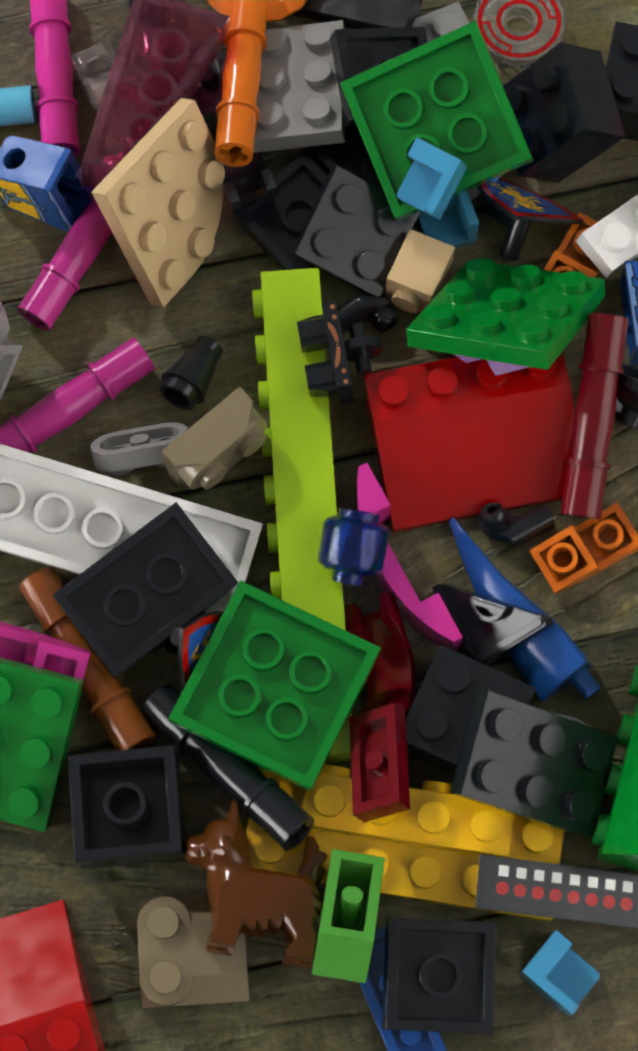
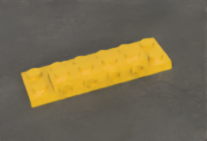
M325 764L310 792L261 767H257L267 779L275 778L280 783V788L314 819L313 828L307 837L314 836L320 848L319 851L325 852L328 856L321 865L326 868V873L319 885L326 886L332 849L385 858L380 895L547 922L553 921V918L475 908L480 854L560 865L564 831L450 794L452 785L438 781H423L422 790L409 788V810L363 822L353 816L350 769ZM248 818L246 837L249 844L251 864L255 868L296 874L301 865L306 838L295 848L285 851L251 818Z

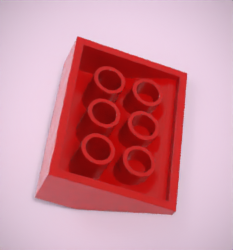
M563 351L548 370L529 367L495 376L485 359L465 363L458 357L364 375L363 396L384 494L391 505L390 522L393 533L446 523L453 517L456 520L477 517L482 507L488 503H500L502 508L508 511L563 499L567 471L565 460L566 458H571L575 414L571 383Z
M64 899L0 919V1051H105Z

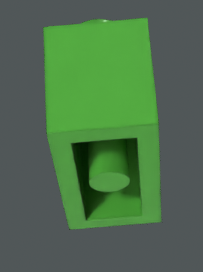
M332 849L312 975L366 984L376 930L384 857Z

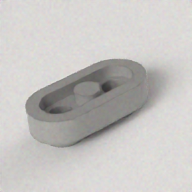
M168 422L102 435L90 445L94 466L96 469L106 472L111 476L125 475L135 468L151 465L166 467L162 450L183 434L188 427L181 423Z

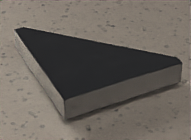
M447 583L437 584L432 587L434 593H439L463 637L461 646L466 656L485 665L491 664L554 625L551 617Z

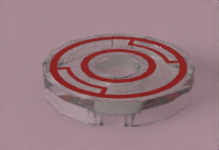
M478 0L472 22L476 20L493 62L506 68L509 65L521 66V69H526L562 41L566 26L564 8L559 0ZM520 17L526 19L531 27L525 32H515L508 28L506 22L512 18Z

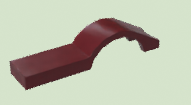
M389 591L379 594L380 610L362 616L360 608L354 603L345 606L346 631L381 647V652L367 679L368 697L365 709L362 713L349 717L353 816L363 822L410 809L405 711L410 710L416 697L417 675L414 656L395 596Z

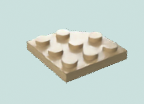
M180 98L91 192L149 303L159 307H165L197 271L205 257L211 254L222 211L225 169L223 164L214 156V140L196 101Z

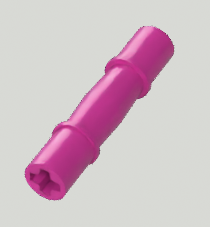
M30 0L31 23L29 28L30 34L35 38V71L40 98L36 104V112L40 120L41 142L71 149L76 157L80 154L77 120L79 104L73 95V65L68 38L72 31V26L68 19L67 0Z
M126 154L118 155V157L116 158V160L114 161V163L112 164L104 178L116 167V165L126 156ZM92 193L89 195L90 203L67 232L51 262L42 265L40 268L41 273L17 307V312L25 320L42 330L49 331L72 295L79 291L80 286L78 282L101 253L112 234Z
M132 337L95 363L90 362L87 364L89 370L51 391L17 418L14 414L9 417L10 420L0 426V444L35 454L38 452L36 446L75 424L109 398L110 401H114L116 399L115 396L154 371L155 367L140 343Z

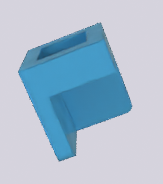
M416 137L407 154L413 160V163L397 192V198L440 221L468 167L462 160Z
M467 191L451 198L440 221L422 211L418 215L417 220L424 235L447 243L455 248L474 243L477 240L479 221Z
M555 930L518 975L564 1015L570 1017L577 1011L579 1003L598 981L600 974L570 949L573 943Z

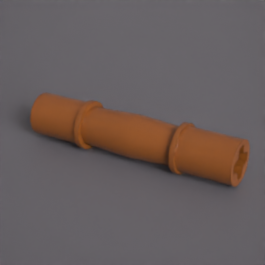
M46 567L28 576L20 584L19 589L43 627V634L91 651L83 679L82 691L93 706L90 709L92 716L97 717L116 751L140 749L149 746L157 736L132 697V690L130 687H124L119 677L114 678L52 596L65 586L55 568Z

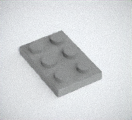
M343 20L266 29L267 46L262 52L261 81L256 104L260 111V117L256 124L253 153L345 143V122L330 37L335 29H345Z

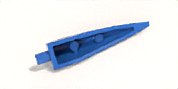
M453 517L449 524L462 563L475 593L548 616L500 573L460 523ZM554 620L553 626L508 653L526 682L536 688L535 692L542 703L557 695L570 684L574 685L586 701L602 689L588 671L593 667L592 663L567 632Z

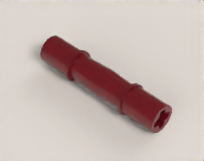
M590 313L588 315L582 363H579L578 368L583 371L574 414L571 458H566L565 460L567 471L560 513L563 515L601 519L607 471L611 468V464H607L606 461L615 421L618 376L624 375L622 365L629 319L626 317L601 313Z

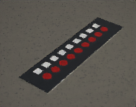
M480 854L475 908L638 928V875Z

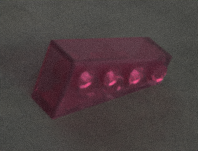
M176 0L132 1L82 160L83 186L95 189L180 98L191 99L225 46L224 39L228 31L230 16Z

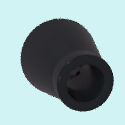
M199 336L194 345L162 374L163 383L160 386L162 396L172 405L183 410H192L196 404L203 403L218 360L223 354L222 347L209 337Z

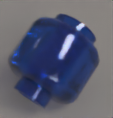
M340 507L338 515L325 519L318 552V562L324 568L333 570V581L361 586L364 576H376L382 572L390 533L387 526L379 523V514Z

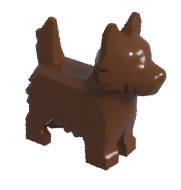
M231 801L227 818L211 821L202 834L183 839L186 860L205 869L207 875L206 886L213 927L208 936L207 952L231 956L241 932L248 937H252L255 933L260 938H264L266 932L276 936L281 931L289 943L287 950L283 954L282 965L309 969L315 956L317 943L315 925L321 912L318 885L326 873V868L321 865L328 856L325 852L319 851L320 848L314 836H308L301 865L296 874L255 868L250 862L249 844L240 822L237 801Z

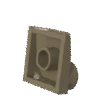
M240 386L162 450L170 482L177 489L190 488L194 490L203 487L205 490L212 488L223 479L231 467L243 457L253 454L265 442L266 436L263 432L267 427V422L254 409L253 400Z
M161 896L154 899L138 900L137 932L142 1008L152 1009L250 1002L246 935L242 932L239 934L231 956L207 952L208 936L213 930L208 896L177 898Z

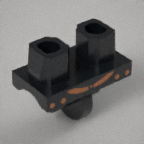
M337 301L323 303V315L313 316L297 322L302 353L330 348L332 361L305 365L310 397L338 395L339 405L354 402L348 362H355L358 375L371 373L370 359L382 353V343L378 337L365 336L364 325L361 323L349 326L351 339L344 341Z

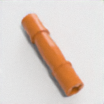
M231 0L228 30L224 36L227 53L222 77V101L216 108L218 121L214 148L215 158L227 166H245L253 159L256 124L260 117V111L256 104L261 81L262 52L267 46L265 32L268 0Z

